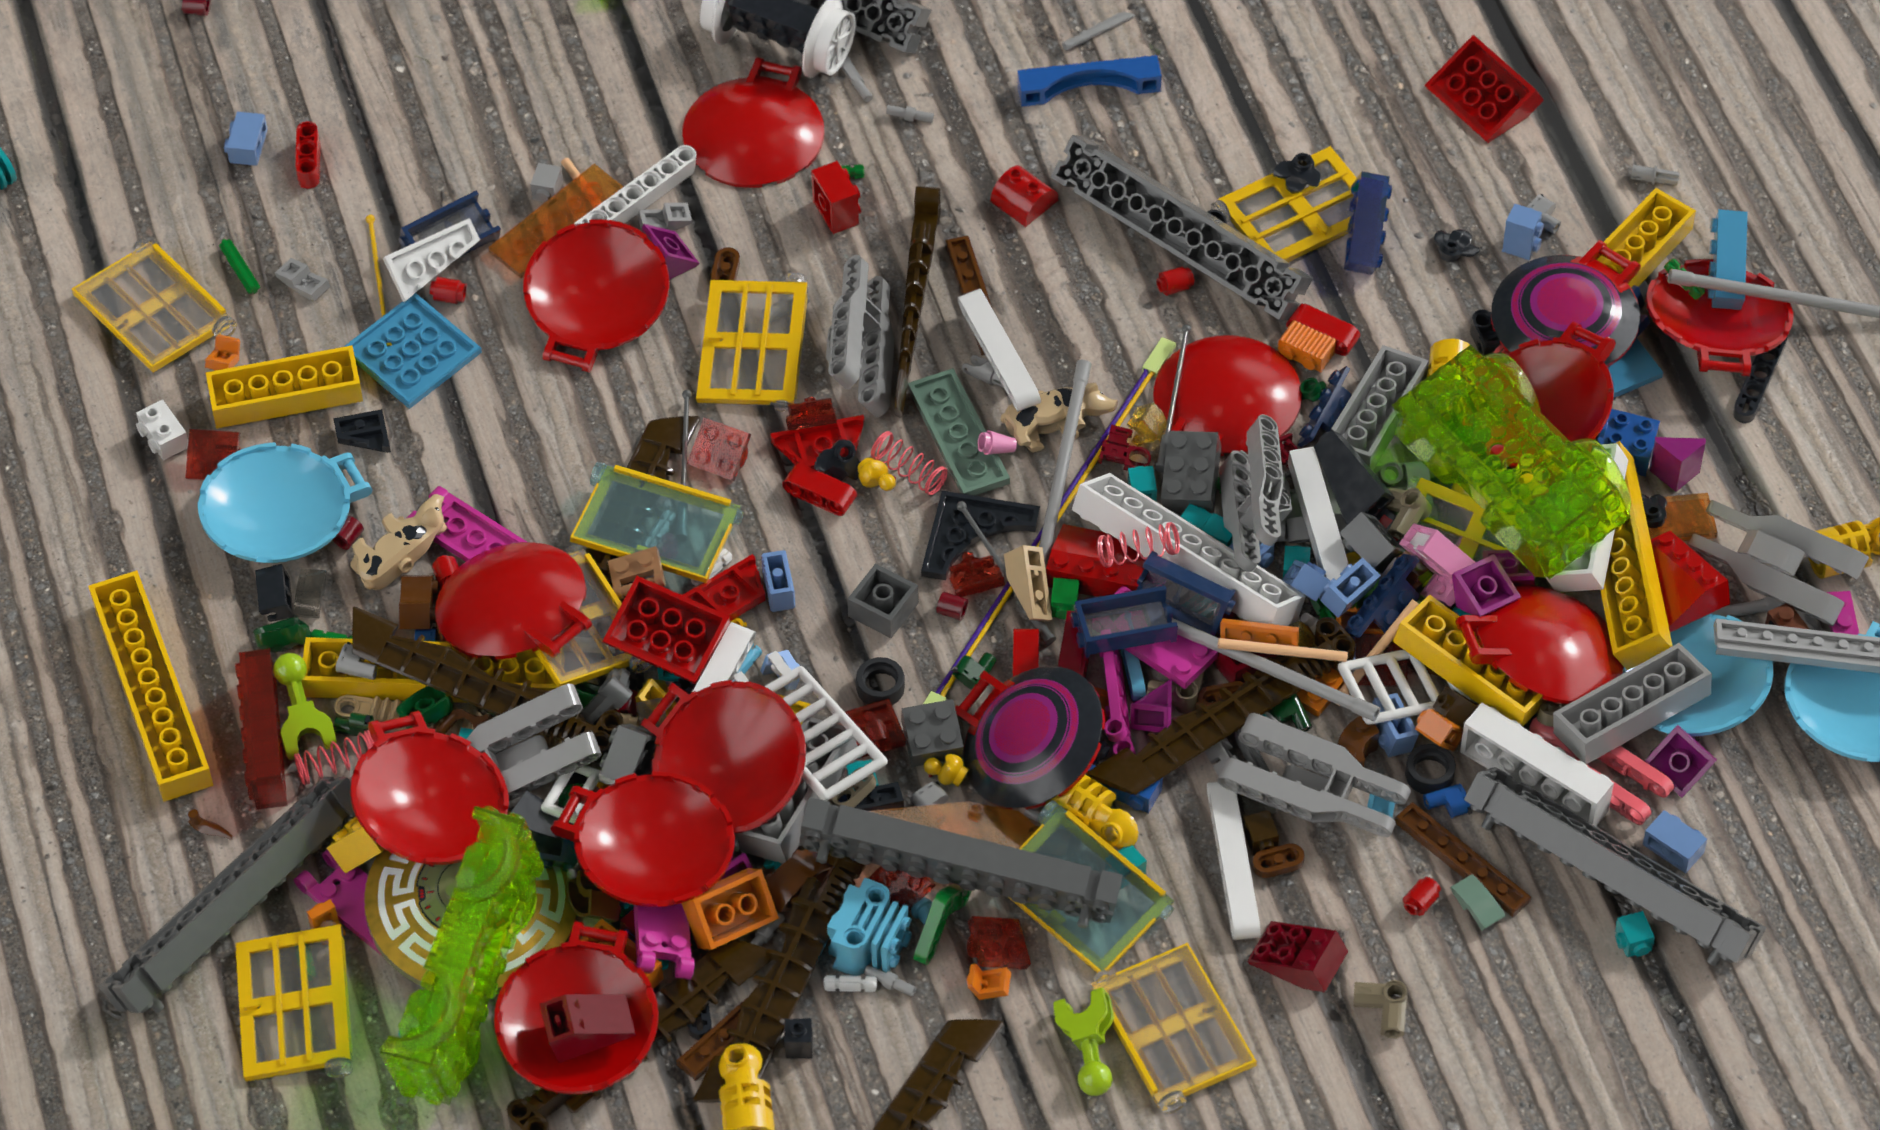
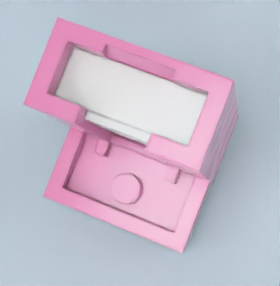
M1413 523L1399 544L1411 555L1417 556L1420 562L1434 573L1420 595L1426 598L1430 594L1439 602L1451 608L1456 603L1452 574L1476 562L1438 530Z

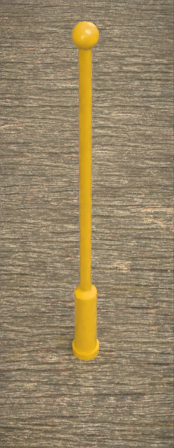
M369 214L365 220L369 224L381 316L383 317L386 314L373 225L375 217ZM390 342L386 343L387 346L392 345Z

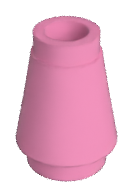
M990 430L981 432L978 437V450L985 455L1014 453L1016 450L1017 441L1015 438Z

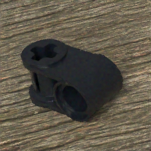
M1484 309L1475 311L1472 316L1470 335L1480 357L1485 358L1501 345L1500 339L1496 331L1493 330L1491 312Z

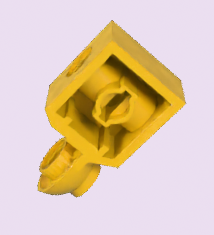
M357 817L349 820L344 825L345 828L332 836L334 841L327 847L344 873L351 871L384 850L365 832Z

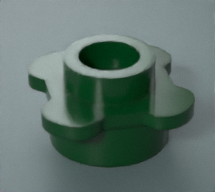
M1313 377L1304 380L1300 385L1302 400L1310 399L1312 402L1319 400L1322 390L1326 388V383L1324 381L1318 382Z

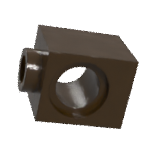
M1446 685L1442 693L1438 695L1432 708L1445 718L1464 728V723L1478 706Z
M1269 810L1244 816L1243 832L1252 856H1255L1259 851L1278 846L1279 834Z

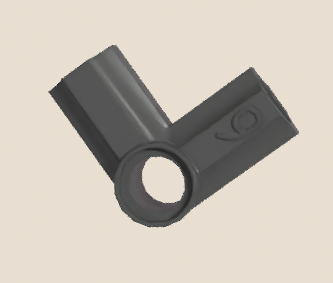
M624 667L621 669L613 668L608 673L607 680L599 688L598 694L581 711L585 721L589 724L596 726L604 712L620 709L631 697L633 692L629 689L631 682L629 679L630 672Z

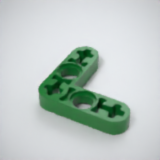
M951 884L938 891L932 902L914 953L915 961L924 965L930 963L936 952L948 915L963 908L968 902L972 891L964 890L956 884Z

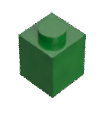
M1054 578L1051 597L1052 617L1066 619L1067 611H1074V603L1079 598L1078 579Z

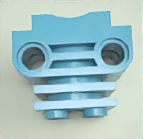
M864 878L859 888L849 884L844 894L841 908L832 916L827 926V934L831 940L828 953L837 957L833 964V969L848 975L858 976L864 973L866 967L871 962L872 967L880 969L882 965V971L885 973L890 972L891 968L897 967L900 960L899 953L903 946L907 947L911 939L912 933L909 932L911 918H909L908 906L903 904L899 912L898 902L893 901L890 907V893L885 885L868 878Z

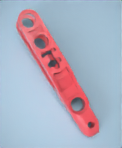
M1537 717L1531 721L1530 732L1540 735L1546 742L1563 749L1566 754L1574 759L1580 760L1554 735L1553 727L1541 724ZM1618 746L1597 758L1623 776H1629L1643 785V789L1646 791L1650 790L1660 797L1665 798L1674 790V784L1669 777L1622 746ZM1586 764L1589 768H1591L1592 770H1594V771H1596L1597 773L1601 774L1600 772H1598L1597 770H1595L1594 768H1592L1591 766H1589L1588 764ZM1614 782L1610 808L1633 823L1642 825L1652 814L1650 807L1644 801Z

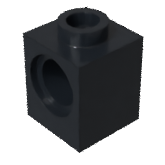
M812 1018L785 1019L784 1044L786 1059L813 1058Z

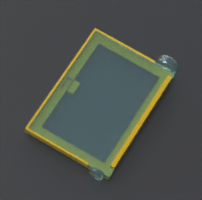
M597 461L590 478V485L595 488L570 536V542L618 557L656 546L664 571L707 583L733 525H740L744 511L740 510L741 506L731 503L730 499L615 465V467H611Z
M1053 800L1042 809L1037 817V821L1041 826L1019 849L1089 866L1091 870L1099 872L1106 870L1122 874L1123 877L1111 923H1096L1089 920L1088 927L1084 929L1077 925L1079 916H1068L1064 911L1057 909L1044 910L1039 908L1037 904L1029 902L1026 904L1014 903L1103 978L1160 917L1166 920L1174 911L1172 906L1174 900L1166 894L1165 890L1069 810L1066 811Z

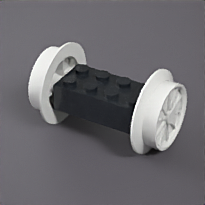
M703 0L700 10L701 27L712 32L716 44L724 45L728 43L736 31L739 30L744 33L751 32L756 34L763 40H773L784 48L792 47L803 54V73L808 78H814L820 72L828 75L835 74L848 55L855 33V16L853 13L843 10L841 0H827L820 10L793 0Z

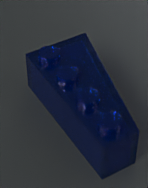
M1361 171L1351 185V193L1354 194L1352 201H1350L1349 211L1354 212V214L1351 215L1348 222L1347 232L1352 234V237H1348L1346 242L1344 270L1372 275L1377 268L1381 267L1383 254L1380 253V245L1384 244L1386 238L1383 224L1387 222L1389 208H1386L1387 199H1390L1392 193V185H1389L1390 176Z

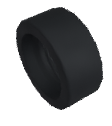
M876 657L861 664L857 670L856 691L859 698L865 704L872 707L885 708L894 705L903 696L905 675L902 667L896 661L889 658ZM875 674H887L892 676L896 683L891 689L881 692L869 689L865 685V681Z
M1424 744L1416 747L1407 757L1405 770L1407 783L1413 790L1424 795L1450 787L1453 784L1456 769L1454 756L1448 749L1436 744ZM1425 760L1437 761L1445 767L1446 773L1440 778L1428 779L1420 776L1415 771V766Z

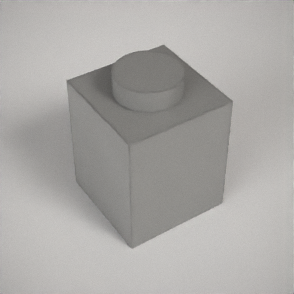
M538 163L530 184L532 200L556 203L563 184L560 166Z

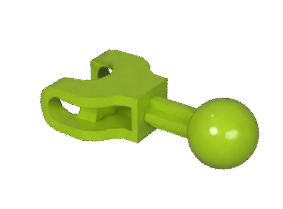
M285 653L279 656L274 663V676L281 684L287 686L292 705L287 707L289 716L281 729V738L287 758L293 760L294 754L299 753L298 741L306 733H315L320 736L324 747L327 750H331V742L333 741L337 744L332 720L328 715L315 708L313 700H306L301 682L307 672L305 661L295 653Z
M1101 987L1091 991V1004L1087 1010L1081 1013H1074L1073 1008L1066 1002L1065 998L1056 1000L1053 1003L1056 1024L1072 1039L1077 1048L1082 1050L1084 1065L1078 1072L1077 1080L1080 1089L1090 1096L1103 1095L1112 1084V1073L1108 1066L1100 1062L1097 1046L1105 1043V1033L1114 1020L1110 996Z

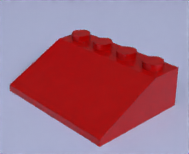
M1474 34L1424 85L1487 143L1528 118L1544 101L1533 86Z
M1063 524L1047 563L1048 587L1053 588L1054 578L1078 579L1079 593L1095 597L1113 595L1122 586L1129 588L1131 591H1136L1138 587L1137 581L1145 569L1143 564L1146 560L1141 558L1140 555L1134 563L1126 558L1122 565H1118L1113 560L1111 567L1106 568L1100 561L1097 541L1099 536L1105 535L1107 537L1109 533ZM1109 534L1113 540L1114 558L1117 562L1121 563L1124 559L1119 539ZM1102 539L1103 555L1108 564V552ZM1127 546L1128 557L1131 560H1135L1137 551Z
M1667 531L1651 539L1670 632L1730 604L1728 579L1672 531Z
M636 576L602 642L696 684L730 625V616L640 576Z

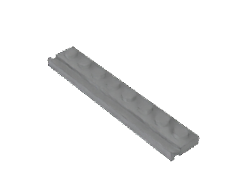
M1716 619L1713 625L1715 645L1717 647L1716 654L1880 673L1879 637Z

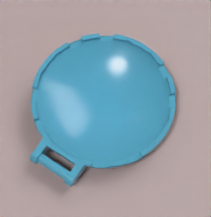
M264 443L241 449L217 464L218 468L211 475L206 476L200 488L197 504L198 515L208 537L227 553L253 562H287L310 555L328 544L342 529L349 513L350 503L368 497L373 490L370 484L364 481L354 464L355 459L353 455L349 452L329 459L326 456L321 457L311 452V448L302 445L291 444L290 447L276 446V443ZM341 470H347L355 484L354 486L350 487Z
M1712 612L1670 632L1673 646L1680 643L1712 673L1711 695L1652 727L1653 729L1669 734L1679 725L1690 736L1711 735L1739 725L1760 708L1768 696L1772 685L1773 662L1716 654L1717 647L1715 645L1713 626L1715 620H1741L1727 615V617L1715 615ZM1624 667V670H1623V674H1624L1625 672L1629 671V670H1627L1625 667Z
M1873 621L1866 635H1858L1880 638V624ZM1790 663L1785 677V697L1791 714L1806 734L1823 747L1841 756L1860 761L1880 762V673Z

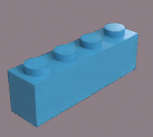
M1718 209L1716 217L1711 219L1710 232L1714 233V240L1710 241L1709 254H1713V262L1709 264V276L1746 283L1748 212ZM1708 289V298H1712V308L1742 309L1745 295Z

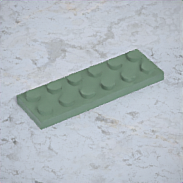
M954 368L909 382L908 390L960 493L975 496L1010 484V477L999 455H985L978 450V437L981 432H986Z

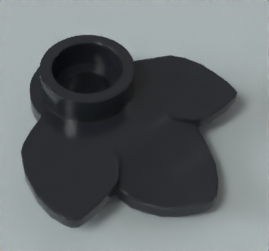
M1299 153L1291 161L1280 162L1273 171L1274 177L1286 179V189L1291 193L1301 192L1307 184L1312 187H1318L1321 182V174L1314 168L1315 163L1307 153Z
M1457 229L1451 234L1439 230L1435 233L1434 242L1439 246L1440 257L1444 261L1456 262L1461 256L1473 257L1480 252L1479 247L1470 244L1472 235L1467 230Z
M846 439L838 440L832 448L825 449L818 455L814 468L824 471V474L840 481L846 476L857 480L859 478L858 465L860 461L855 456L854 444ZM844 447L845 453L841 456L840 451Z
M1641 494L1648 527H1661L1667 518L1665 510L1667 506L1666 498L1660 494H1655L1650 498Z

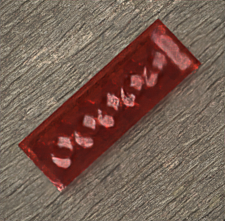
M269 648L239 652L240 663H235V669L239 681L237 692L241 704L239 706V715L242 721L241 738L242 743H244L242 752L244 764H246L244 776L246 786H248L249 800L255 801L256 810L288 806L277 680L273 672L274 665L271 651Z

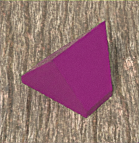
M1172 678L1137 702L1131 703V729L1160 732L1165 727H1169L1171 724Z

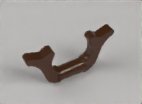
M462 709L454 710L437 727L435 732L446 734L461 718L467 719L472 724L473 729H475L480 723L488 720L489 715L476 716Z

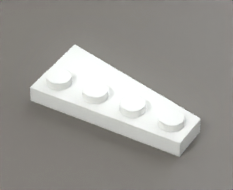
M470 218L383 257V261L403 302L408 300L480 239Z

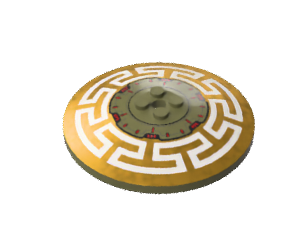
M498 838L491 846L477 856L459 863L447 865L416 863L398 857L384 849L375 858L366 881L364 900L367 926L371 938L384 959L396 971L412 982L429 990L454 996L472 997L498 994L509 975L524 964L525 958L542 949L548 950L569 941L577 914L572 910L567 896V872L563 871V867L553 866L552 869L537 867L536 862H531V856L536 851L502 842ZM469 885H475L479 888L476 893L472 894L467 893L464 889Z

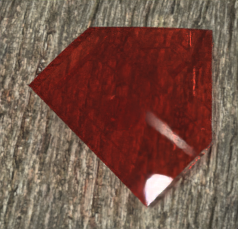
M807 397L804 399L805 402L787 405L789 415L786 416L788 431L837 423L836 409L833 408L831 398L815 400V397Z
M965 552L962 555L963 560L949 568L951 574L949 580L955 595L960 597L1005 586L1001 570L998 565H995L993 556L990 555L977 558L974 557L972 552Z

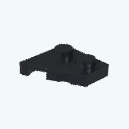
M382 409L333 418L338 444L385 453L391 452Z

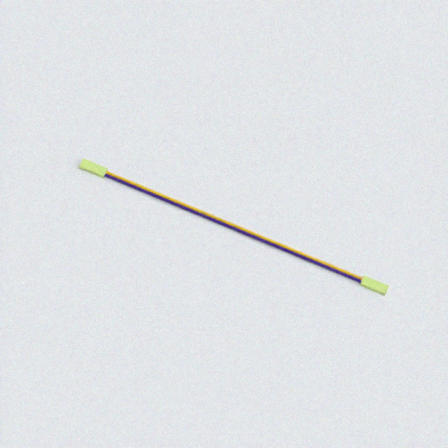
M1161 337L1142 367L1143 374L1063 495L1057 523L1076 495L1079 485L1084 483L1098 461L1102 443L1105 439L1108 440L1111 424L1116 426L1122 424L1153 376L1157 377L1162 365L1176 348L1175 342ZM1042 529L1031 546L1039 547ZM1009 582L1006 583L952 668L958 664L963 655L971 657L1013 592ZM951 669L937 691H931L923 704L946 700L945 695L956 680Z

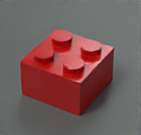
M837 160L811 170L813 202L831 232L836 234L859 225L861 208L858 199L861 198L858 187L852 185L847 169H842Z

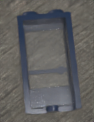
M476 190L401 227L399 243L402 248H405L470 218L480 240L461 255L463 256L491 241L498 240L501 228L499 225L493 227L490 223V212L487 208L482 210L478 204L479 193Z
M1152 551L1143 564L1145 569L1137 581L1138 587L1136 590L1166 586L1167 606L1171 605L1172 617L1215 637L1217 634H1220L1222 619H1225L1226 614L1230 616L1236 604V601L1232 600L1236 590H1229L1158 556V553Z
M1166 586L1075 601L1074 612H1071L1070 616L1073 628L1077 627L1078 633H1076L1078 647L1084 649L1086 657H1090V654L1169 640L1170 642H1177L1178 625L1177 622L1172 623V607L1166 604Z

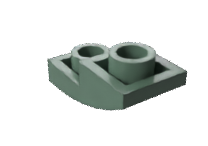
M1473 874L1450 887L1463 910H1469L1481 931L1506 916L1490 892Z

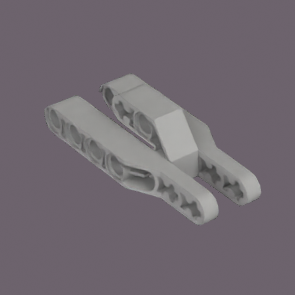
M853 255L844 265L842 295L833 305L832 325L828 328L826 359L829 361L828 373L845 389H851V386L859 378L858 401L875 417H880L888 411L891 402L895 339L889 319L890 284L881 276H875L868 282V263L860 255Z
M1264 414L1258 416L1247 431L1246 445L1248 446V454L1242 450L1240 452L1232 451L1219 468L1224 527L1232 533L1236 564L1248 572L1253 571L1261 561L1259 541L1265 545L1272 546L1281 536L1280 524L1292 510L1289 483L1283 477L1278 426L1271 417Z
M1711 500L1705 511L1707 514L1747 532L1737 552L1697 534L1692 535L1688 546L1706 556L1729 565L1742 583L1746 584L1749 589L1766 597H1771L1774 600H1779L1782 604L1788 603L1795 610L1834 626L1845 602L1791 576L1795 575L1803 557L1807 556L1817 564L1821 562L1834 569L1837 573L1841 574L1843 572L1857 580L1869 557L1852 547L1782 516H1748Z
M574 684L562 685L478 725L466 739L471 742L472 747L481 753L485 752L499 768L507 786L509 800H514L524 795L526 791H533L558 779L561 775L571 773L596 761L602 756L593 731L580 734L572 739L568 737L564 739L565 742L551 749L548 748L543 735L531 737L579 714L583 710Z
M1256 713L1249 714L1238 736L1239 740L1246 746L1300 767L1288 765L1281 777L1275 771L1271 773L1253 766L1252 762L1248 761V763L1229 758L1217 779L1222 787L1312 823L1343 821L1382 837L1391 836L1396 822L1390 816L1347 799L1354 787L1393 803L1403 805L1411 793L1409 786L1364 768L1343 746Z

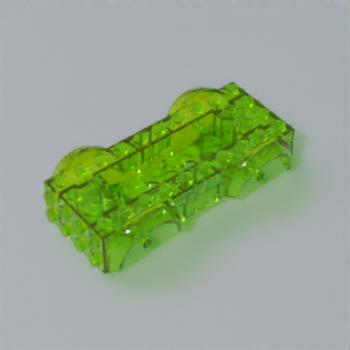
M1469 345L1392 404L1399 419L1394 434L1444 484L1457 482L1484 509L1480 522L1536 577H1548L1551 579L1630 518L1631 500L1627 485L1612 456L1600 443L1591 438L1569 441L1540 413L1538 399L1529 379L1521 367L1507 354L1491 353L1482 356L1472 345ZM1500 444L1504 446L1500 454L1492 455L1490 453V449L1494 445ZM1518 463L1514 469H1506L1509 464ZM1530 473L1533 475L1531 482L1527 484L1519 482V478L1523 474Z
M475 806L472 812L473 818L477 819L480 826L477 835L479 842L466 848L459 872L455 876L457 887H454L443 919L423 968L427 969L420 983L423 989H419L409 995L404 1014L398 1024L400 1037L388 1036L379 1052L401 1095L413 1099L416 1096L422 1097L428 1103L440 1106L441 1103L451 1104L452 1098H456L459 1093L460 1083L471 1075L479 1061L482 1046L479 1027L487 1019L489 1012L487 1006L490 998L494 999L497 993V980L499 975L505 972L508 951L514 948L516 936L528 926L534 916L537 903L535 880L536 877L539 878L544 868V863L524 817L515 813H510L509 815L499 813L497 809L490 806H484V808Z

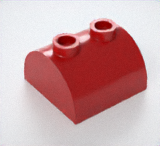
M1019 165L1013 166L1004 172L996 182L991 193V203L1025 228L1058 201V193Z

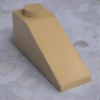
M1022 545L1005 553L1004 560L1007 580L1028 618L1036 621H1052L1043 547Z

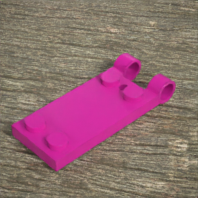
M437 486L429 494V498L434 494L444 497L441 509L444 520H448L445 523L447 529L442 534L435 536L433 541L465 562L486 550L498 546L527 542L458 499L441 486ZM413 511L407 518L414 517L417 511Z
M1122 586L1114 594L1131 592V590ZM1142 610L1129 612L1132 614L1131 620L1133 621L1134 629L1147 627ZM1125 613L1114 622L1111 621L1109 616L1095 618L1092 622V629L1097 633L1109 629L1112 633L1130 630L1128 622L1124 619ZM1178 634L1177 642H1170L1169 640L1125 648L1126 651L1169 679L1172 678L1173 682L1184 689L1218 658L1217 651Z
M1110 629L1100 631L1101 635L1112 633ZM1119 650L1099 653L1100 657H1103L1109 700V705L1105 706L1108 719L1105 723V733L1111 742H1116L1113 746L1114 754L1127 747L1136 755V750L1132 743L1121 654Z
M327 849L322 853V857L335 871L319 884L312 874L303 870L293 879L295 885L317 904L331 899L336 907L338 921L382 956L371 938L365 916L364 895L368 875L359 867L344 873Z
M682 903L665 907L634 905L636 966L640 967L644 973L651 974L654 970L656 959L675 961L676 978L690 980L694 972V959L691 958L689 922Z

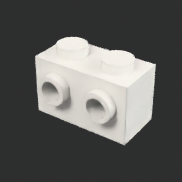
M163 399L136 412L139 422L136 424L138 432L142 437L146 436L148 438L150 449L154 454L158 453L162 460L189 448L186 431Z

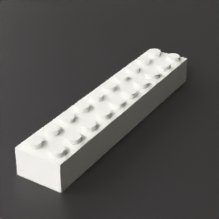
M1111 473L1079 485L1072 510L1079 514L1082 519L1098 526L1101 531L1119 539V542V535L1122 531L1125 535L1127 546L1136 550L1132 532L1135 529L1139 536L1140 552L1145 558L1150 553L1145 532L1146 527L1148 526L1152 533L1154 552L1161 555L1163 545L1159 535V525L1161 524L1165 531V526L1168 522L1175 524L1180 539L1179 553L1170 555L1165 550L1162 558L1229 590L1235 589L1236 592L1232 600L1236 601L1232 612L1236 613L1240 619L1249 622L1283 626L1297 622L1306 597L1300 591L1258 565L1251 572L1241 569L1235 562L1234 550ZM1170 527V539L1175 550L1174 534Z

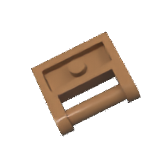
M656 546L608 561L613 585L612 589L619 600L625 599L624 596L627 595L633 583L622 585L634 581L636 576L645 578L654 575V577L647 578V580L662 587L666 586L661 559Z

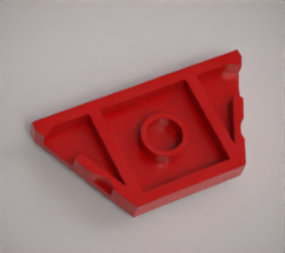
M864 414L771 433V442L794 464L801 463L815 469L814 465L818 455L823 450L832 448L838 440L846 439L851 441L857 451L865 423ZM844 447L840 451L841 456L845 453Z
M752 554L710 578L707 583H702L686 592L683 596L730 616V621L765 601V591L761 584L755 556Z

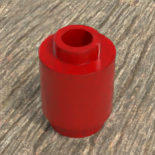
M1182 266L1160 272L1159 278L1156 280L1157 288L1165 296L1189 290L1191 286H1194L1193 273L1189 267L1184 268Z
M437 277L435 281H431L429 294L433 295L434 301L452 304L463 303L466 297L467 284L461 283V280Z
M442 555L432 564V570L436 580H438L440 589L452 573L459 568L453 556Z
M1430 877L1419 879L1403 897L1405 910L1411 915L1423 916L1439 898L1440 885Z

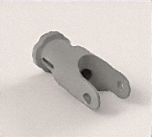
M972 355L970 360L975 366L968 363L962 365L964 373L987 384H996L1003 387L988 359Z

